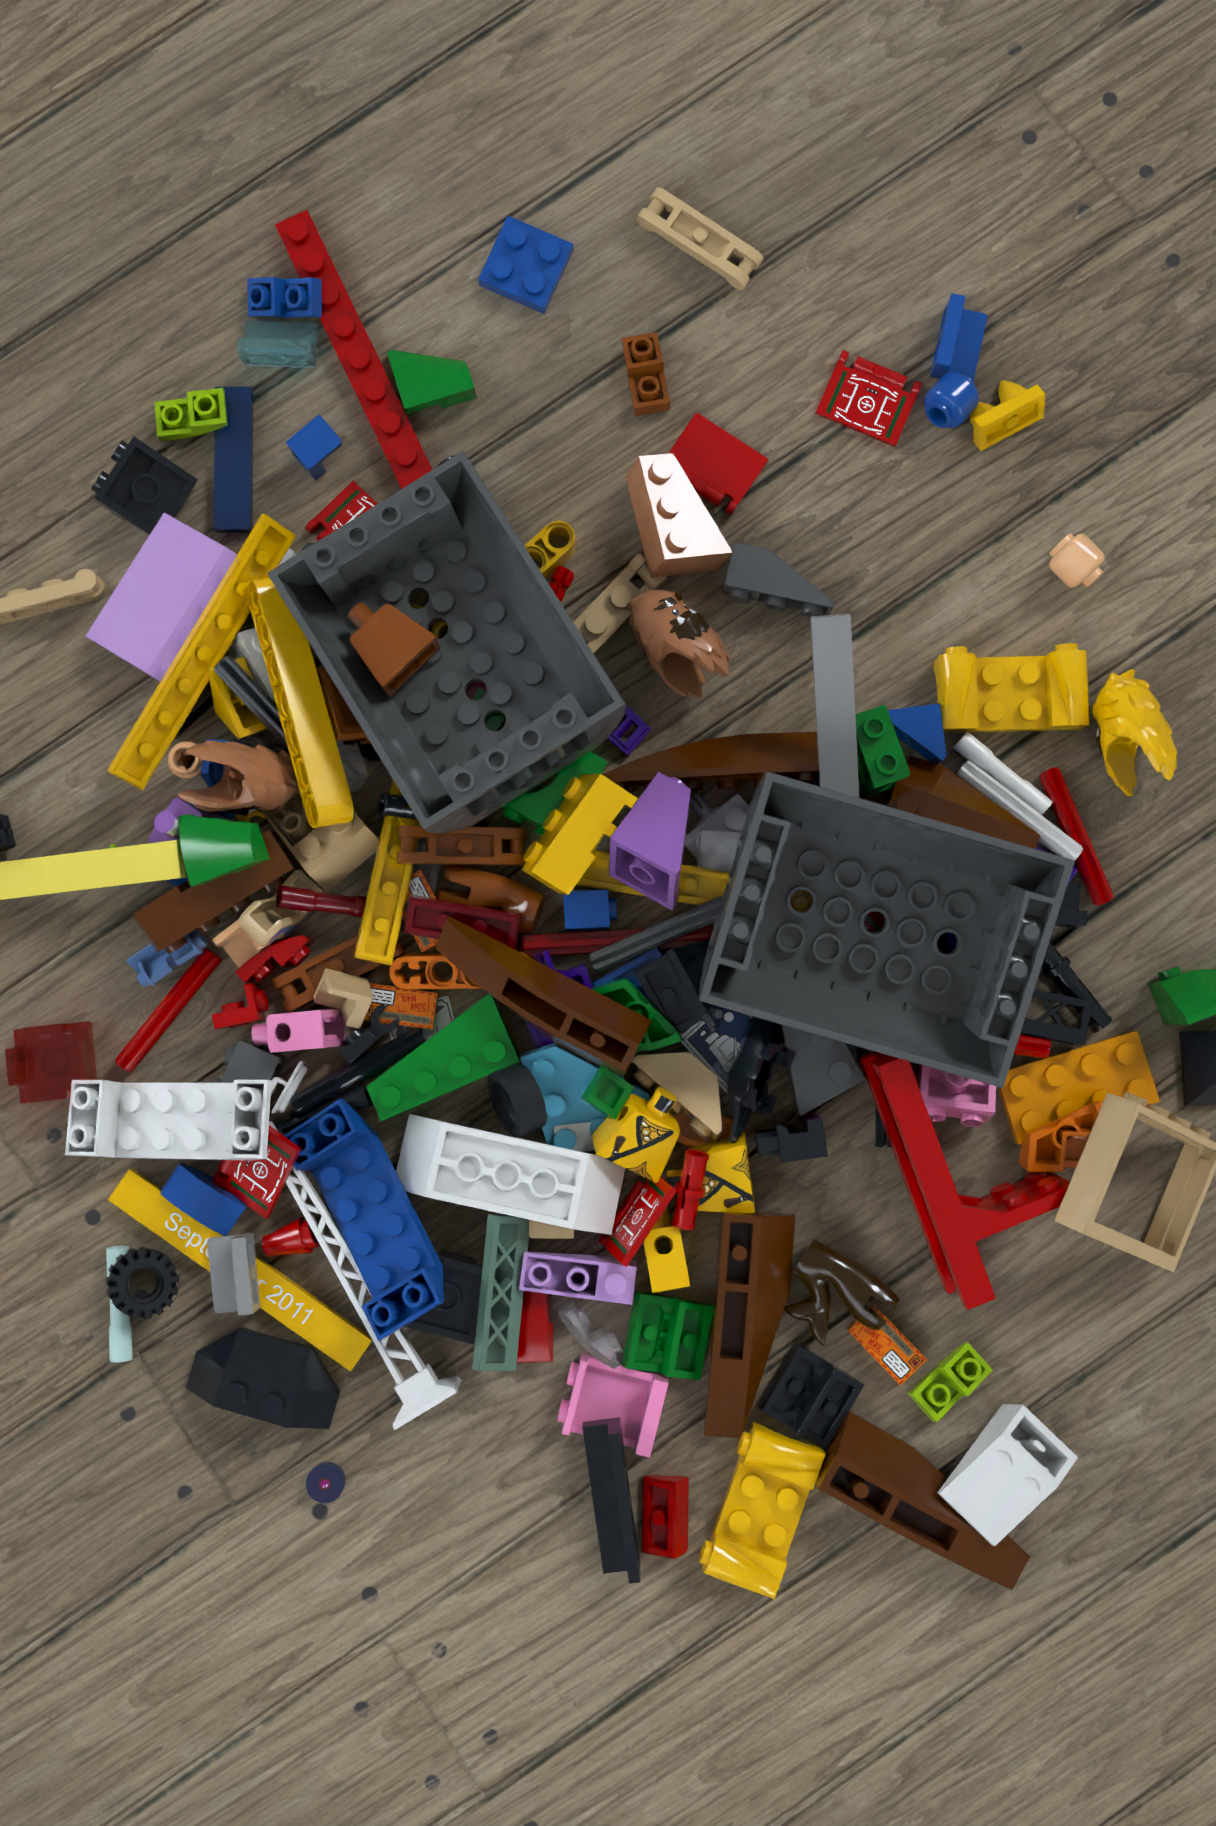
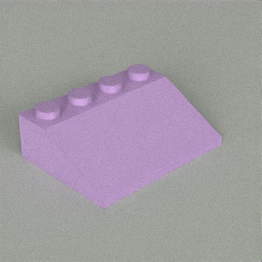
M163 513L86 634V637L153 679L161 682L237 554L170 515Z

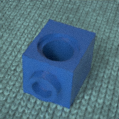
M608 890L571 891L569 895L563 894L566 931L610 929V920H617L616 898H608Z

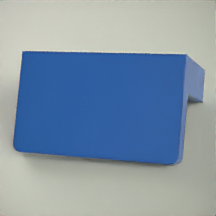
M951 293L946 303L930 377L940 378L946 373L956 372L966 375L974 381L987 315L963 309L966 296Z

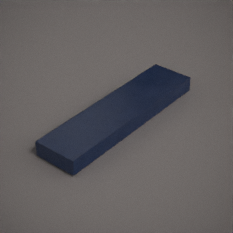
M251 386L215 387V389L223 388L225 390L228 426L214 431V530L216 533H251L253 529L254 391Z

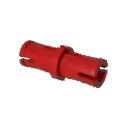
M695 1149L685 1151L681 1179L675 1185L677 1199L673 1219H671V1225L683 1230L695 1229L700 1198L704 1197L706 1191L703 1186L707 1161L709 1160V1154Z

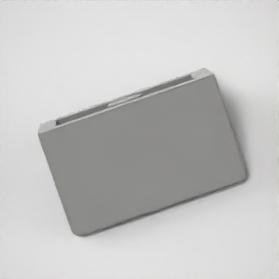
M253 1233L209 1238L207 1244L214 1312L226 1313L237 1311L238 1316L254 1314L261 1306Z

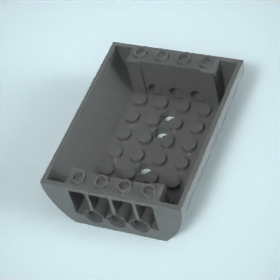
M464 451L267 573L416 818L427 832L446 833L476 824L599 747L615 730L624 716L626 704ZM418 592H425L429 594L428 604L421 609L411 607L410 601L413 595ZM360 602H364L374 613L384 604L389 603L428 631L437 622H444L448 625L447 634L443 638L437 639L441 649L391 697L385 693L349 641L351 635L358 628L347 616L350 610ZM474 683H483L487 687L485 696L480 700H471L467 697V690ZM494 713H501L506 717V724L499 731H491L486 727L488 717Z

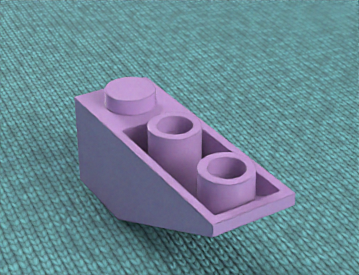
M524 1251L519 1290L632 1305L637 1263L636 1260H631L629 1265L625 1267L615 1257Z

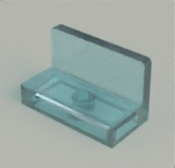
M246 321L245 337L238 338L237 353L245 366L317 368V324Z

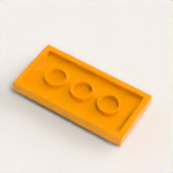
M1135 1030L1057 1053L1046 1059L1041 1058L1009 1068L1003 1088L998 1087L1011 1132L1017 1145L1022 1144L1027 1132L1095 1101H1104L1107 1092L1122 1098L1125 1092H1129L1148 1100L1147 1104L1160 1102L1139 1033Z

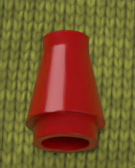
M300 1217L273 1233L262 1237V1247L267 1257L312 1253L314 1248L320 1246L304 1217Z

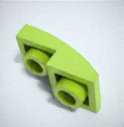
M223 388L187 392V398L154 402L157 437L161 442L194 437L228 426L225 390Z
M964 1342L932 1368L907 1394L931 1421L938 1422L962 1396H969L993 1369L969 1342Z

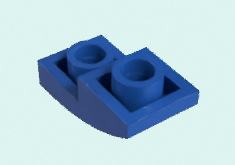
M278 277L247 278L248 316L272 318L322 317V279L313 277L288 279Z
M181 1161L160 1192L164 1198L181 1211L223 1236L228 1235L246 1208V1204L234 1195L213 1185L212 1177Z

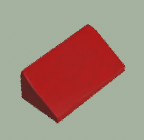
M643 1476L642 1553L676 1559L687 1552L688 1477Z

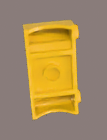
M1066 643L1056 645L1055 651L1048 653L1046 656L976 658L974 653H968L967 647L955 646L946 648L945 654L939 655L933 661L937 683V704H940L944 733L1081 730L1089 725L1087 657L1085 650H1078V644Z
M752 1421L748 1433L744 1431L739 1440L737 1454H740L738 1462L710 1541H704L698 1562L702 1563L703 1573L775 1599L787 1566L786 1557L809 1491L814 1489L826 1454L823 1448L816 1444L805 1443L786 1437Z

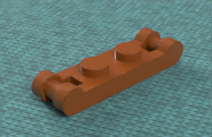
M397 826V838H401V852H397V864L524 866L526 863L523 860L525 855L524 840H527L526 828L466 827L452 832L430 833L425 831L422 826ZM415 838H425L426 852H415ZM501 840L509 841V853H502Z
M358 935L275 977L271 982L276 991H281L285 999L283 1005L287 1013H291L314 1001L313 996L325 968L360 977L383 964L353 958ZM396 943L393 960L406 953L401 943ZM301 978L307 990L298 994L293 983Z

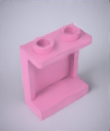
M581 1353L579 1363L571 1362L566 1382L567 1385L573 1386L570 1399H562L557 1417V1422L563 1423L562 1434L569 1436L570 1432L583 1435V1422L620 1417L624 1446L635 1448V1454L650 1458L669 1384L668 1377L657 1372L626 1369L621 1365L622 1363Z

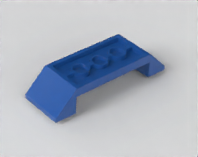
M339 1099L285 1134L286 1138L301 1148L294 1164L295 1169L312 1171L373 1298L362 1305V1308L377 1340L385 1339L444 1303L443 1265L377 1133L344 1099Z

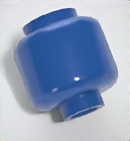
M956 372L946 373L940 377L924 398L927 418L932 424L940 428H957L976 409L979 402L978 391L973 380L966 375Z

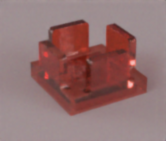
M91 1021L51 1024L13 1030L15 1047L5 1049L8 1085H18L20 1104L70 1098L72 1080H97Z

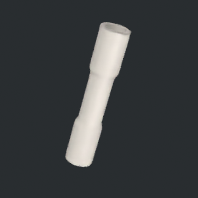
M968 731L954 745L953 748L964 758L973 762L1042 815L1052 804L1053 801L1030 782L1019 777Z

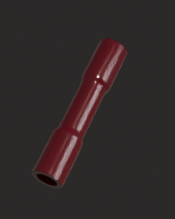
M280 885L276 894V907L307 912L322 911L347 914L356 918H362L367 896L321 893L312 889Z

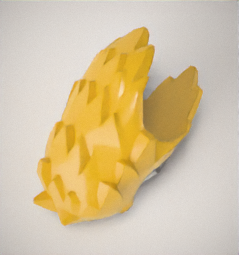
M1133 669L1120 676L1111 673L1091 708L1093 717L1098 724L1095 739L1100 753L1103 754L1106 771L1116 786H1119L1128 797L1133 796V787L1137 786L1135 757L1139 746L1142 748L1145 756L1147 755L1153 768L1157 772L1160 771L1168 781L1172 779L1174 771L1177 769V750L1171 736L1173 731L1160 711L1161 706L1158 700L1149 690V683L1145 680L1134 678L1135 670Z

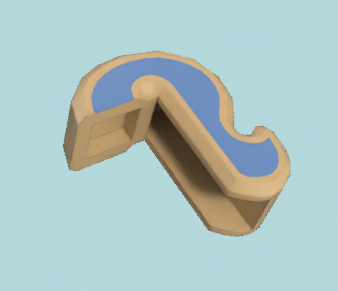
M295 870L282 885L312 889L323 893L301 870ZM275 894L272 897L254 901L240 916L239 925L261 946H269L275 939H284L291 934L313 911L277 908Z

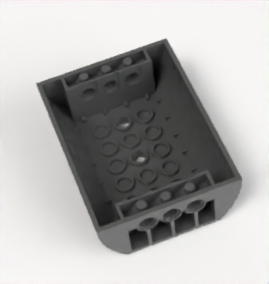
M765 772L750 803L710 937L701 975L699 1001L1003 1088L1075 861L792 778ZM799 890L808 891L812 897L810 907L804 911L794 910L790 903L792 895ZM872 911L881 912L884 917V925L877 932H869L864 927V918ZM946 932L953 933L957 939L954 950L949 953L940 952L937 948L939 936Z

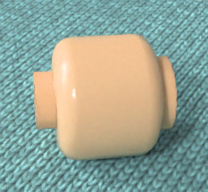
M1069 533L1049 553L1052 557L1049 562L1050 569L1069 588H1075L1081 583L1088 587L1103 573L1099 566L1104 562L1105 555L1085 534H1077L1074 537Z

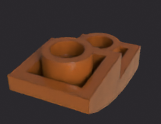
M657 332L621 338L635 416L669 411L670 398Z

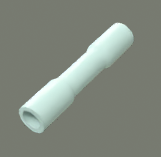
M129 1246L106 1248L107 1277L110 1275L108 1270L111 1264L115 1265L117 1262L116 1258L120 1254L123 1256L127 1254ZM110 1299L109 1359L110 1362L130 1361L133 1359L130 1316L119 1311Z

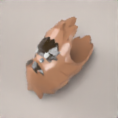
M643 590L642 594L627 603V607L632 610L629 625L632 627L638 646L642 647L653 670L660 675L662 680L674 692L683 697L689 695L694 698H701L703 695L701 685L705 684L701 668L710 674H713L715 671L723 677L729 675L728 661L730 657L721 641V637L711 628L700 613L688 608L679 592Z
M207 740L205 743L188 748L186 754L200 757L202 760L223 764L224 770L221 780L208 789L185 790V792L178 793V797L193 804L195 808L210 813L225 811L247 816L256 810L266 812L278 811L292 798L299 787L291 757L284 750L278 753L259 744L253 748L233 741L223 743Z

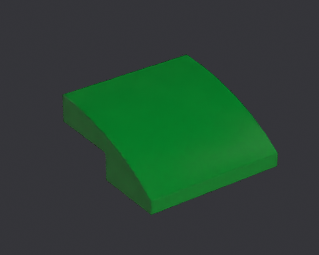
M635 1291L621 1365L626 1369L660 1372L666 1377L701 1380L714 1306L683 1298Z

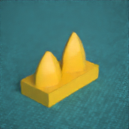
M1001 380L999 384L1001 404L993 406L988 403L978 402L976 409L970 414V422L973 426V442L980 451L1044 418L1045 393L1038 384L1027 389L1017 383Z

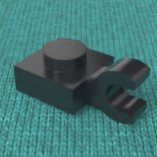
M386 1003L377 1006L373 1010L371 1026L365 1031L361 1027L360 1029L357 1028L343 1040L347 1047L340 1054L349 1064L359 1058L385 1033L394 1030L400 1024L401 1020L399 1018H396L390 1024H385L381 1021V1012L388 1007Z

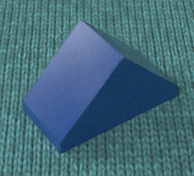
M940 704L888 710L896 735L901 741L929 762L939 764L943 761L947 753Z

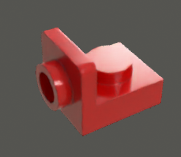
M255 983L245 984L244 988L248 1007L244 1006V1001L222 1005V1012L211 1014L214 1029L223 1030L266 1020L264 1012L269 1011V1003L265 990H260L259 985Z

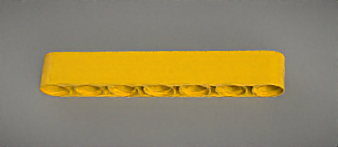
M271 579L250 580L247 585L248 603L308 822L312 828L352 822L354 816L353 801L309 641Z

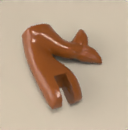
M447 865L444 877L455 883L470 887L469 894L450 888H440L439 900L491 909L502 908L503 911L521 913L519 932H534L543 911L546 899L544 894L523 883L501 875L464 866Z

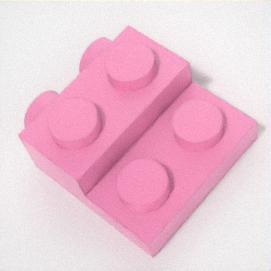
M919 1064V1073L916 1076V1081L931 1122H942L946 1120V1117L960 1118V1123L964 1126L979 1127L983 1125V1122H988L995 1114L996 1086Z

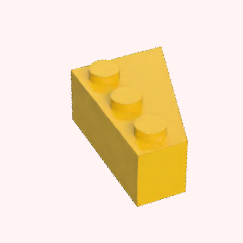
M579 774L577 778L573 777L570 779L562 792V796L565 799L559 809H553L549 813L543 824V828L546 829L539 842L534 841L529 846L523 860L526 863L522 870L557 893L565 895L571 893L596 858V855L593 853L604 834L611 837L617 829V826L612 824L615 817L624 805L632 808L638 800L637 797L602 774Z

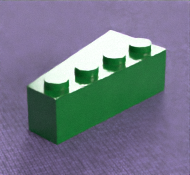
M490 993L366 1086L380 1121L521 1061L496 998Z

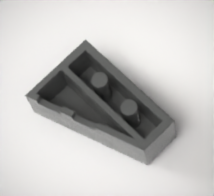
M778 1024L783 1048L787 1047L796 1052L791 1067L786 1068L795 1114L801 1116L865 1080L844 1042Z

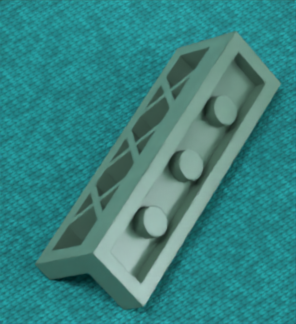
M497 1213V1215L488 1214L472 1370L516 1371L524 1291L519 1290L524 1251H528V1219Z

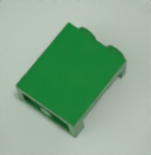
M885 705L855 714L858 779L861 799L894 789L897 781L910 776L907 762Z

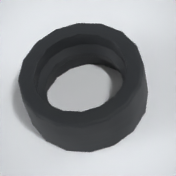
M518 1062L509 1067L494 1071L488 1076V1090L493 1108L499 1121L512 1137L520 1138L544 1127L547 1119L545 1102L534 1076L525 1065Z

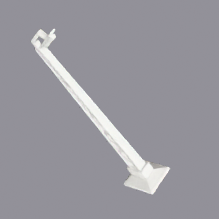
M299 1061L289 1081L280 1077L272 1079L271 1095L278 1083L283 1084L285 1088L271 1113H283L291 1097L307 1072V1067L304 1066L305 1061ZM270 1121L269 1125L277 1130L273 1122ZM293 1166L292 1169L296 1176L289 1174L286 1184L396 1382L394 1389L403 1403L393 1423V1428L396 1430L457 1393L462 1380L459 1376L438 1379L429 1363L424 1365L402 1328L394 1334L404 1350L386 1347L390 1336L381 1341L377 1340L362 1308L368 1287L341 1231L303 1170H296L295 1166ZM296 1184L303 1185L302 1192H300ZM308 1195L311 1198L314 1205L306 1203ZM312 1212L321 1215L319 1224L317 1223ZM326 1224L334 1237L323 1233ZM329 1243L341 1247L338 1259ZM345 1256H347L355 1271L342 1268ZM349 1278L362 1281L359 1296ZM393 1358L411 1360L417 1370L404 1378Z

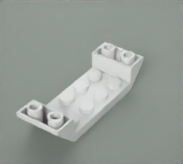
M72 1080L65 1155L137 1159L252 1161L267 1159L272 1080H234V1083H120L108 1080Z
M409 1114L396 1170L405 1191L569 1229L608 1235L612 1234L625 1172L624 1167L593 1153L557 1147Z

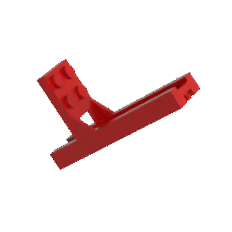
M875 1051L860 1056L859 1060L944 1291L951 1294L956 1292L955 1289H957L962 1305L967 1310L996 1299L976 1241L1059 1208L1070 1181L1052 1172L1031 1171L1024 1175V1180L1014 1184L1002 1183L990 1189V1194L983 1197L958 1194L910 1062Z

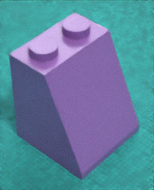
M658 772L610 837L609 875L673 911L678 899L691 789L686 787L678 778L668 777Z

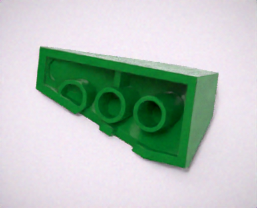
M1175 966L1158 972L1159 979L1148 983L1164 1025H1190L1216 1015V969L1181 971L1179 966Z

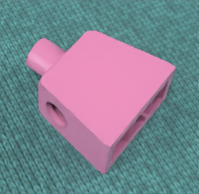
M341 1009L267 1015V1023L254 1024L251 1031L254 1045H268L270 1053L347 1046L343 1041L346 1038Z

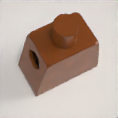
M360 602L348 613L347 618L358 628L351 635L349 641L389 697L441 649L436 637L430 631L389 603L384 604L374 613L364 602Z

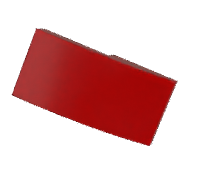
M300 935L275 943L254 955L234 973L244 983H253L255 980L261 983L275 969L272 965L275 960L282 967L289 968L292 964L295 967L300 965L311 954L312 951L308 947L314 940L310 936Z
M524 1291L517 1364L553 1362L554 1324L549 1321V1294Z

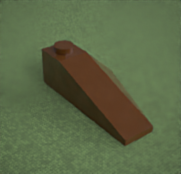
M909 756L907 765L910 776L896 782L888 807L1036 849L1040 835L945 766Z

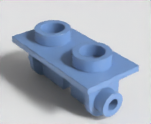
M196 928L184 936L188 943L170 954L167 953L165 948L156 953L152 945L149 944L126 961L138 973L136 978L144 988L148 985L154 987L157 985V981L173 971L172 967L182 965L196 954H202V948L209 943L208 939Z

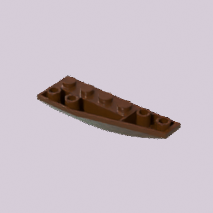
M817 732L758 733L711 738L672 747L636 759L602 775L628 792L629 787L644 786L645 791L658 772L668 777L678 778L691 791L703 790V784H717V789L733 790L740 788L739 783H754V788L757 789L765 772H771L813 785V782L819 780Z
M450 916L448 917L436 949L556 1045L599 1067H607L622 1079L624 1078L652 1020Z
M755 1211V1213L720 1212L704 1426L705 1436L741 1438L745 1430L790 1292L795 1214Z
M849 1411L825 1453L826 1455L816 1480L818 1489L920 1546L982 1577L1013 1590L1030 1556L1008 1535L996 1546H992L938 1494V1491L948 1479L915 1447Z

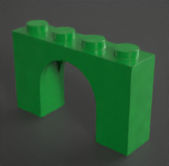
M479 688L472 700L482 699L485 691ZM494 713L488 717L486 727L491 731H499L505 725L506 717L501 713ZM589 752L560 770L553 782L544 789L533 793H524L501 807L504 809L502 815L519 825L523 821L528 822L536 827L534 833L542 837L546 830L543 828L544 821L553 809H559L565 799L562 796V792L570 779L573 777L577 778L579 774H602L608 761Z

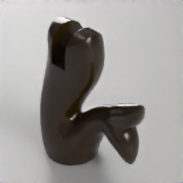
M814 1239L792 1271L808 1289L809 1299L784 1307V1310L788 1315L797 1320L808 1321L813 1337L821 1345H824L829 1323L828 1310L831 1304L829 1282L832 1283L850 1314L861 1324L872 1330H880L887 1321L876 1313L875 1310L866 1306L870 1297L873 1296L879 1302L894 1310L897 1308L900 1299L886 1284L866 1268Z

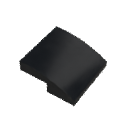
M794 1342L757 1407L761 1412L791 1427L796 1434L827 1450L864 1384L839 1367Z

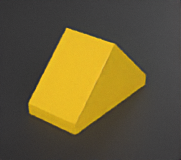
M244 656L235 659V661L242 667V669L253 679L252 674L248 668V665L244 659ZM214 667L210 668L208 675L215 713L238 740L268 729L214 671Z

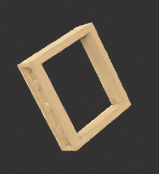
M1107 1092L1054 1221L1174 1272L1216 1171V1143L1209 1139L1210 1132L1193 1126L1191 1122L1171 1115L1168 1110L1150 1103L1147 1104L1148 1100L1129 1092H1125L1123 1098ZM1136 1120L1184 1143L1144 1243L1094 1222Z

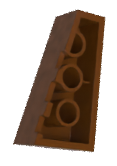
M270 830L262 833L270 860L240 872L227 874L200 886L191 887L188 879L183 884L176 886L132 914L156 953L164 948L168 954L174 952L188 943L184 937L196 928L201 934L220 923L217 915L227 909H230L234 914L252 903L249 898L251 894L262 889L264 894H267L284 883L281 876L294 868Z

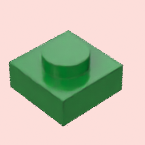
M600 1066L581 1099L608 1118L616 1119L635 1087L607 1067Z

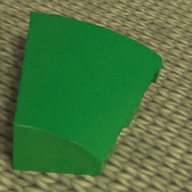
M397 350L387 351L406 414L441 404L443 409L477 398L466 361Z
M194 814L179 816L181 851L191 887L200 886L227 874L240 872L270 860L258 823L235 822L223 818H206L194 816Z
M627 978L606 982L592 988V990L652 1020L637 1052L647 1049L651 1051L683 1040L681 1033Z

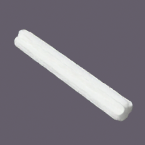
M965 762L957 772V776L1040 835L1039 842L1057 856L1075 861L1082 853L1083 847L973 762Z

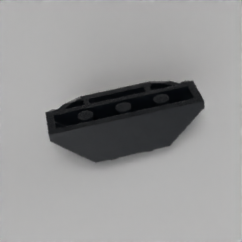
M240 1327L196 1351L186 1386L188 1390L213 1407L286 1428L329 1429L340 1395V1389L333 1382L328 1370L313 1347Z

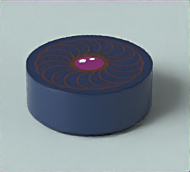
M333 1462L317 1464L311 1470L306 1480L308 1494L312 1499L320 1503H330L336 1500L345 1487V1474L340 1466Z

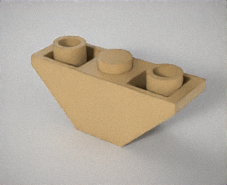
M690 1052L635 1056L632 1060V1069L635 1071L632 1076L647 1090L651 1087L656 1090L658 1087H662L673 1093L677 1101L670 1111L675 1114L681 1111L691 1120L689 1126L704 1139L710 1136L716 1141L722 1131L718 1076Z

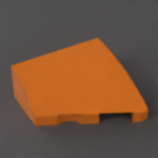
M1095 1101L1027 1132L1021 1144L1018 1163L1026 1171L1064 1172V1168H1076L1104 1101Z

